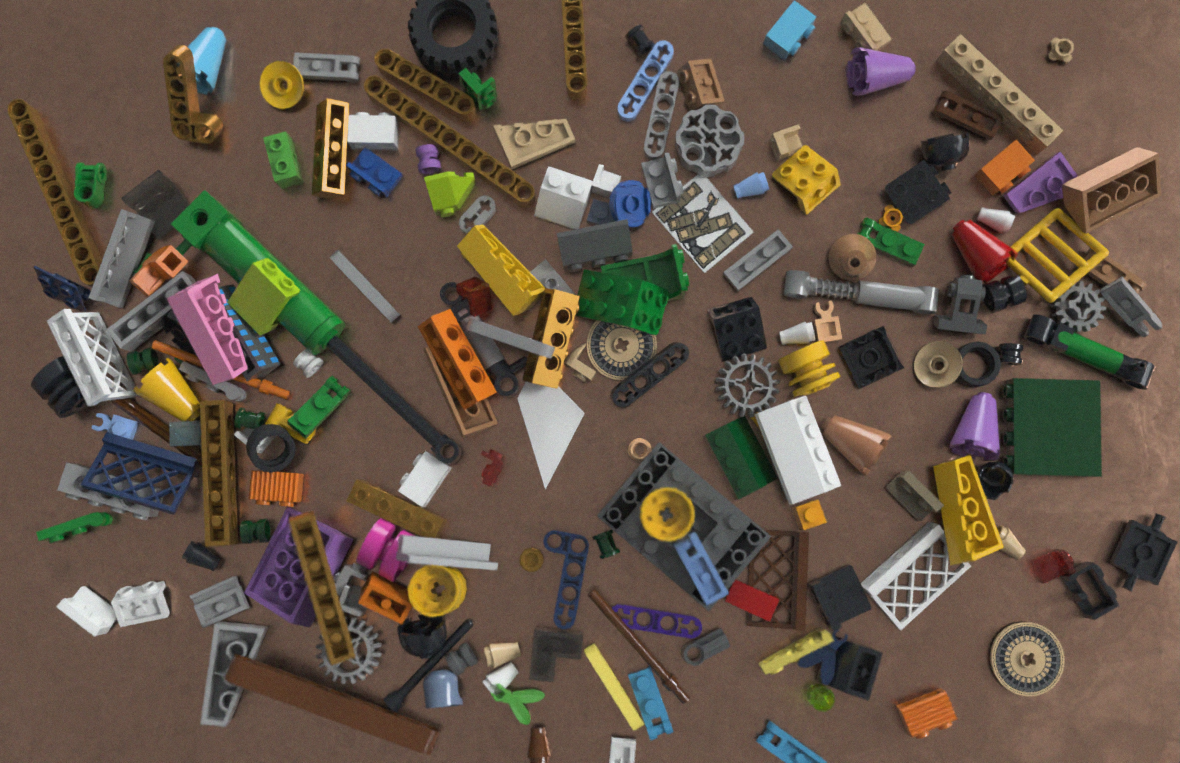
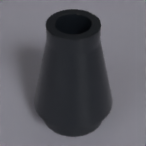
M191 541L182 556L183 559L187 560L186 563L203 567L213 572L221 561L219 557L214 555L203 544Z

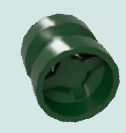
M152 347L145 348L142 352H128L126 356L128 368L133 375L141 374L144 370L151 371L159 364L157 352Z
M259 519L257 522L242 520L240 537L243 544H251L253 541H259L260 543L269 542L271 528L268 519Z

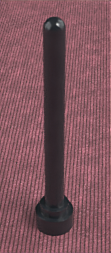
M466 619L445 641L443 647L430 657L399 690L390 691L383 700L389 708L397 713L404 706L405 697L473 627V620Z

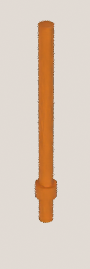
M154 340L152 349L204 368L197 355ZM242 373L233 379L259 389V392L265 395L272 394L285 400L290 395V391L273 385V382L266 379L262 381L256 378L247 381Z

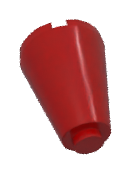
M961 220L953 227L952 237L970 271L975 276V280H985L988 283L1009 267L1006 262L1010 258L1014 261L1018 256V253L1013 248L972 220L966 222Z

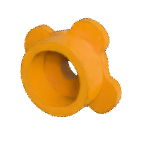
M887 205L884 208L885 213L883 217L879 219V224L898 232L901 229L900 224L904 217L901 211L894 208L893 205ZM894 216L895 220L892 221L890 217Z

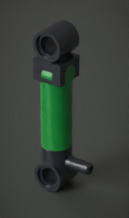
M1037 314L1032 316L1024 335L1027 341L1041 345L1043 348L1056 354L1063 353L1118 377L1131 387L1142 390L1147 389L1156 368L1154 364L1146 360L1129 357L1074 332L1075 329L1062 323L1056 324L1054 320L1046 316Z

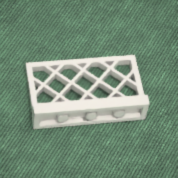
M63 309L47 320L88 406L97 405L101 401L137 396L133 391L135 385L110 334L106 331L107 328L99 312L72 313L71 309ZM89 320L94 321L97 329L89 324ZM88 331L90 334H92L94 336V340L87 336L85 332ZM99 341L103 342L107 349L102 347L99 344ZM96 351L104 356V361L95 355ZM110 361L115 364L117 370L109 365ZM106 372L115 378L114 381L106 376ZM120 382L126 386L127 391L119 386Z
M929 521L861 582V586L899 630H902L965 573L971 565L968 562L961 563L962 565L957 570L948 571L949 554L944 530L938 524ZM939 539L944 543V554L933 553V544ZM920 556L927 557L926 570L915 569L916 559ZM932 557H943L942 571L931 570ZM902 572L909 573L908 586L897 585L898 576ZM915 573L926 574L925 587L914 586ZM931 574H942V581L938 587H930ZM884 588L892 589L891 602L881 601L877 595ZM897 589L908 590L907 603L896 602ZM913 590H924V600L920 603H912ZM896 606L907 607L906 616L898 621L895 617Z

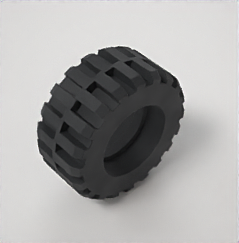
M416 0L417 8H411L409 14L411 18L408 21L409 38L417 58L420 59L426 69L430 68L431 72L436 75H440L442 72L444 78L451 79L452 75H457L459 79L458 73L465 68L472 74L473 72L477 73L476 69L478 67L484 69L488 65L487 58L490 60L495 55L494 48L498 47L499 41L495 13L491 9V4L488 0ZM462 16L474 23L475 31L472 37L460 46L445 47L436 43L433 39L434 29L445 18Z

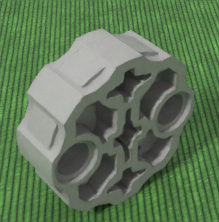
M704 105L701 109L690 110L682 118V123L675 136L674 145L680 158V164L687 171H694L700 174L701 177L706 178L714 177L721 172H728L736 164L738 155L744 145V133L738 124L739 119L731 111L721 110L717 105ZM727 122L731 125V129H723L720 124ZM705 139H706L707 141H709L710 139H712V140H713V144H712L711 142H709V143L706 144V143H705ZM694 153L698 156V159L690 161L686 155ZM731 154L729 160L724 159L720 162L721 156L726 157ZM712 157L715 159L714 164L711 163Z

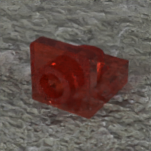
M492 449L489 452L483 450L481 455L493 462L491 465L487 464L481 474V477L484 478L482 483L493 488L506 462L501 460L503 455Z
M1054 549L1030 561L1041 583H1047L1063 574L1075 572L1072 556L1062 549Z

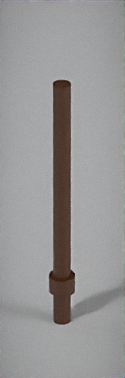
M595 589L590 591L588 597L662 680V685L668 691H672L682 704H685L690 697L679 686L677 678L665 670Z

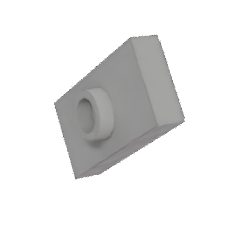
M546 259L530 272L545 288L576 295Z

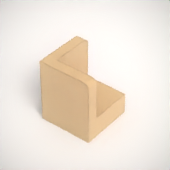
M799 124L772 134L770 143L777 161L791 157L803 147L798 136L800 131Z

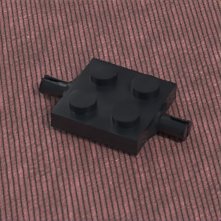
M1156 513L1151 526L1143 525L1135 520L1128 521L1110 561L1111 564L1121 568L1128 574L1122 588L1133 592L1138 579L1145 580L1153 585L1159 584L1177 545V541L1167 537L1160 530L1166 519L1165 516Z

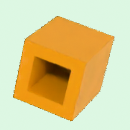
M819 499L791 507L799 530H806L827 523Z

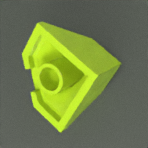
M443 172L424 177L433 210L437 216L449 217L461 209L476 185L473 173L465 172L463 174L464 177L455 175V172Z

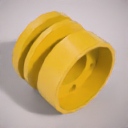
M824 340L803 347L777 360L784 375L795 372L797 376L788 383L789 386L798 383L801 385V388L792 391L794 397L813 394L829 387L836 379L841 377L839 372L828 375L826 372L836 365L835 363L825 365L822 363V360L830 355Z
M662 488L651 492L644 499L640 507L639 518L642 527L650 536L658 540L672 541L681 538L690 530L694 521V509L690 499L683 492L675 488ZM667 507L672 517L667 518L664 522L659 512L664 511Z
M424 566L415 572L410 579L408 587L409 600L413 607L421 614L430 617L451 613L459 608L467 592L464 576L460 570L453 566ZM439 585H444L445 590H443L442 593H437L436 588H438Z

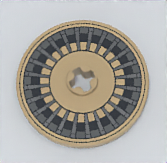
M597 320L590 328L586 342L587 354L592 365L602 375L614 380H624L654 357L657 350L656 335ZM619 338L622 341L626 340L628 343L625 346L626 350L624 352L622 349H616Z
M1019 622L1009 625L997 635L990 651V664L996 679L1006 689L1022 696H1037L1052 689L1059 681L1064 669V652L1059 640L1050 630L1036 623ZM1023 655H1029L1032 662L1025 663V660L1022 659Z

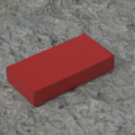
M736 579L730 588L725 602L770 622L779 598Z

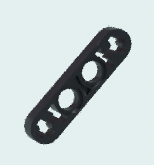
M680 342L669 344L612 389L610 393L612 402L619 407L629 406L686 362L689 357L688 347ZM675 348L682 349L680 352L682 356L680 358L675 356L670 359L673 362L672 365L664 358L665 355L669 358L675 354ZM657 361H663L665 364L664 371L659 374L655 373L653 370L654 364ZM639 375L646 377V385L642 388H637L634 382ZM627 384H630L631 388L636 391L634 394L631 391L626 393L625 401L617 400L619 391L625 393L629 390L626 386Z

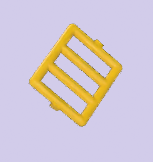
M1056 208L1010 247L1017 253L1023 249L1061 283L1050 291L1016 260L1013 261L1010 258L1006 263L1022 279L1024 286H1031L1047 302L1052 303L1109 255V251L1089 233H1083L1077 223L1066 213ZM1059 220L1095 251L1096 254L1085 261L1047 227L1054 221ZM1040 234L1074 263L1078 269L1068 276L1030 242Z

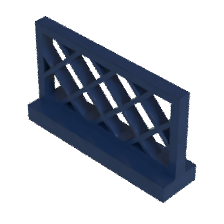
M106 432L102 439L104 444L82 481V488L175 515L193 477L197 478L200 472L198 460ZM107 453L117 455L119 459L108 465L103 463ZM132 461L140 462V468L127 473L124 464ZM122 466L125 474L110 479L107 471ZM156 467L163 470L164 474L152 479L149 478L147 473L148 470ZM144 472L147 481L133 486L130 478ZM105 473L108 480L98 485L91 483L94 476ZM178 474L186 476L182 483L175 486L172 485L170 477ZM126 479L128 480L130 488L123 491L114 489V484ZM167 479L170 488L156 493L153 484ZM148 486L151 487L153 495L145 498L137 496L136 491ZM170 493L174 494L175 499L171 506L160 503L159 498Z

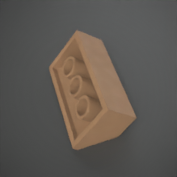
M1136 147L1062 184L1064 206L1083 233L1087 234L1161 196L1159 153Z

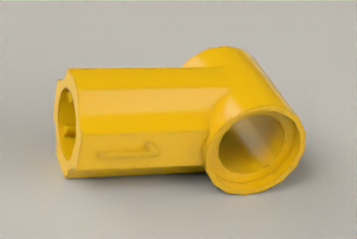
M276 403L265 424L279 425L286 429L293 438L308 444L313 438L316 429L305 439L287 424V421L295 412Z

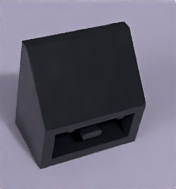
M850 640L841 643L835 651L834 676L827 686L869 701L883 652ZM820 666L816 681L823 684Z

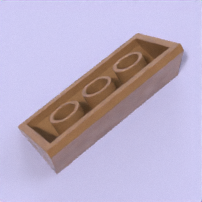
M424 348L425 356L461 437L466 439L497 425L498 422L488 399L466 410L462 408L430 348Z

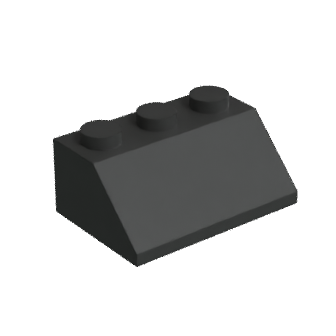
M628 219L557 233L563 269L569 270V272L581 271L582 267L592 265V268L606 265L605 262L615 261V263L628 261V258L632 257L633 251Z

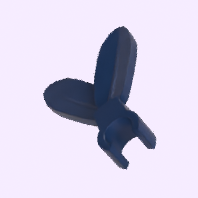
M839 629L832 632L834 641L801 657L798 661V666L801 668H808L822 661L821 679L824 685H828L834 676L835 651L848 638V635L844 634L843 639H837L835 634Z

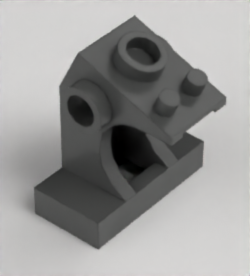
M960 275V278H954V281L948 284V297H952L950 310L947 315L934 314L933 324L938 329L986 335L987 324L977 319L980 301L984 300L986 291L985 287H982L983 280H975V276ZM961 298L971 300L969 312H959Z

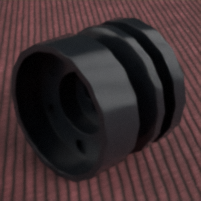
M64 356L44 366L31 381V387L43 400H48L47 405L54 409L55 414L59 418L72 416L87 406Z

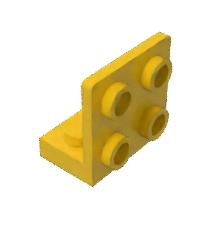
M807 145L801 147L772 173V177L797 197L800 210L806 215L841 185L838 169Z

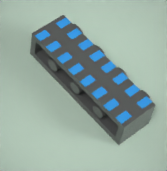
M234 284L218 287L220 294L225 295L227 302L236 290ZM228 303L224 304L228 318L232 317L234 323L232 332L234 338L239 339L248 367L247 370L242 372L245 379L249 381L268 375L280 365V362L264 335L260 336Z

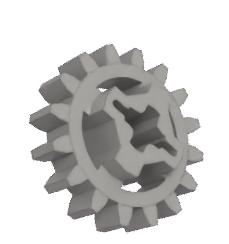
M1083 281L1077 282L1076 285L1074 284L1056 300V303L1051 304V307L1057 311L1052 314V317L1058 316L1060 319L1057 323H1064L1071 328L1073 327L1075 333L1081 332V330L1087 332L1090 330V327H1097L1099 325L1097 321L1104 319L1100 312L1106 310V307L1101 306V302L1105 298H1098L1097 296L1100 290L1092 291L1093 284L1091 283L1084 287ZM1070 293H1073V295L1070 296V300L1065 301L1067 296ZM1091 313L1089 319L1084 322V320L1087 319V314Z

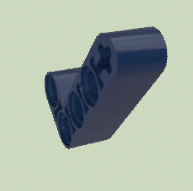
M552 530L543 539L545 548L550 552L565 555L554 611V623L560 629H569L574 625L589 542L585 536L580 534ZM552 534H557L561 538V545L557 548L551 547L548 543V538ZM582 539L585 543V549L582 552H575L571 547L573 540ZM570 563H577L580 566L581 571L578 575L571 576L567 572V566ZM566 587L574 588L576 597L572 600L565 599L562 594L563 589ZM560 602L565 605H575L574 609L569 607L568 616L572 617V619L567 620L566 623H561L562 619L558 617L564 611V606H560Z

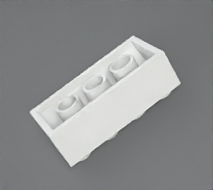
M806 395L755 414L789 505L841 486Z

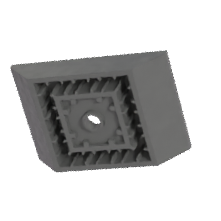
M660 442L597 515L598 518L708 611L713 608L718 600L709 605L705 604L673 543L678 540L682 542L689 538V534L695 532L727 590L771 537ZM662 488H675L683 492L690 499L694 509V521L690 530L681 538L672 541L658 540L650 536L642 527L639 518L640 507L644 499L651 492ZM667 507L664 511L659 512L664 522L667 518L672 517ZM694 546L686 550L689 557L697 553Z

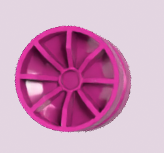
M380 518L367 535L358 553L356 563L372 570L381 560L379 575L394 582L409 564L408 562L396 560L399 535H415L402 530L393 539L396 525Z

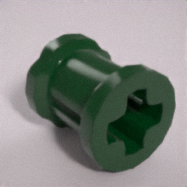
M240 407L235 417V428L241 429L245 427L255 430L265 424V413H253Z
M612 529L592 537L598 544L601 553L600 559L620 553L613 540Z

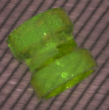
M816 683L811 685L807 691V700L816 710L826 712L834 706L835 696L825 685Z

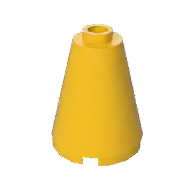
M167 358L165 359L167 363L165 366L159 363L140 381L143 384L142 387L139 389L135 386L133 391L183 423L188 420L192 423L200 416V403L174 362Z

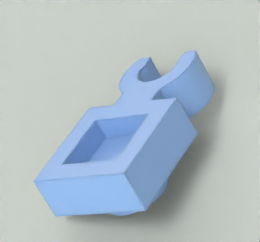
M96 414L97 417L103 419V424L101 426L92 425V429L101 432L107 431L108 433L128 439H134L139 425L138 421L115 414L111 420L107 414Z

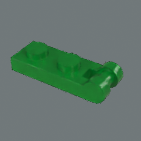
M863 219L861 224L862 230L857 234L871 241L876 251L912 267L916 265L925 245L924 243L880 225L873 219ZM871 231L877 233L875 239L869 236Z
M330 376L324 385L287 421V424L306 439L348 397L351 390L346 386H341L338 383V379ZM331 390L337 394L334 398L328 395Z
M94 512L37 531L36 534L38 541H49V544L63 541L64 536L72 533V536L86 533L87 528L91 526H108L112 523L113 517L108 512Z

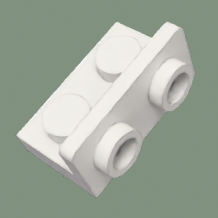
M150 581L136 587L125 586L117 591L111 604L120 627L168 618L170 611L163 594L166 587L164 581Z
M82 586L74 597L62 599L57 605L58 609L93 636L106 634L117 620L113 607L86 586Z

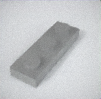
M778 229L724 271L723 275L738 292L789 252L793 246Z

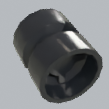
M1017 274L1004 277L1000 282L995 280L982 285L986 290L983 302L991 313L1007 308V305L1013 307L1025 303L1027 300L1026 288L1022 279Z

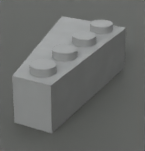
M219 621L214 625L200 724L226 727L231 722L244 688L225 681L224 677L235 654L253 660L256 659L269 626Z

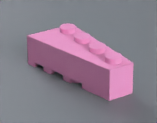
M218 274L197 281L167 298L213 385L234 379L248 369L239 339L234 338L232 332L234 326L232 317L228 318L224 304L227 303L225 295L220 294L217 285L220 282Z

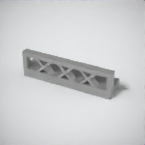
M121 209L90 292V299L105 302L118 308L124 307L132 286L130 279L135 274L133 271H137L155 221Z
M399 535L396 560L408 563L497 570L498 563L489 561L491 544Z

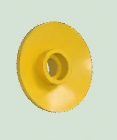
M276 61L270 63L263 70L260 77V90L270 105L280 109L290 108L296 105L302 97L304 91L303 78L294 65L284 61ZM284 81L287 82V89L283 87Z

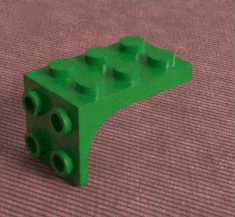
M677 244L671 245L669 250L656 255L601 266L602 273L640 279L667 289L669 291L668 301L684 298L690 286L687 272L683 273L682 270L683 263H685L682 249L678 250Z
M584 269L577 296H580L578 301L579 310L575 316L657 335L662 326V318L668 302L669 291L644 280Z

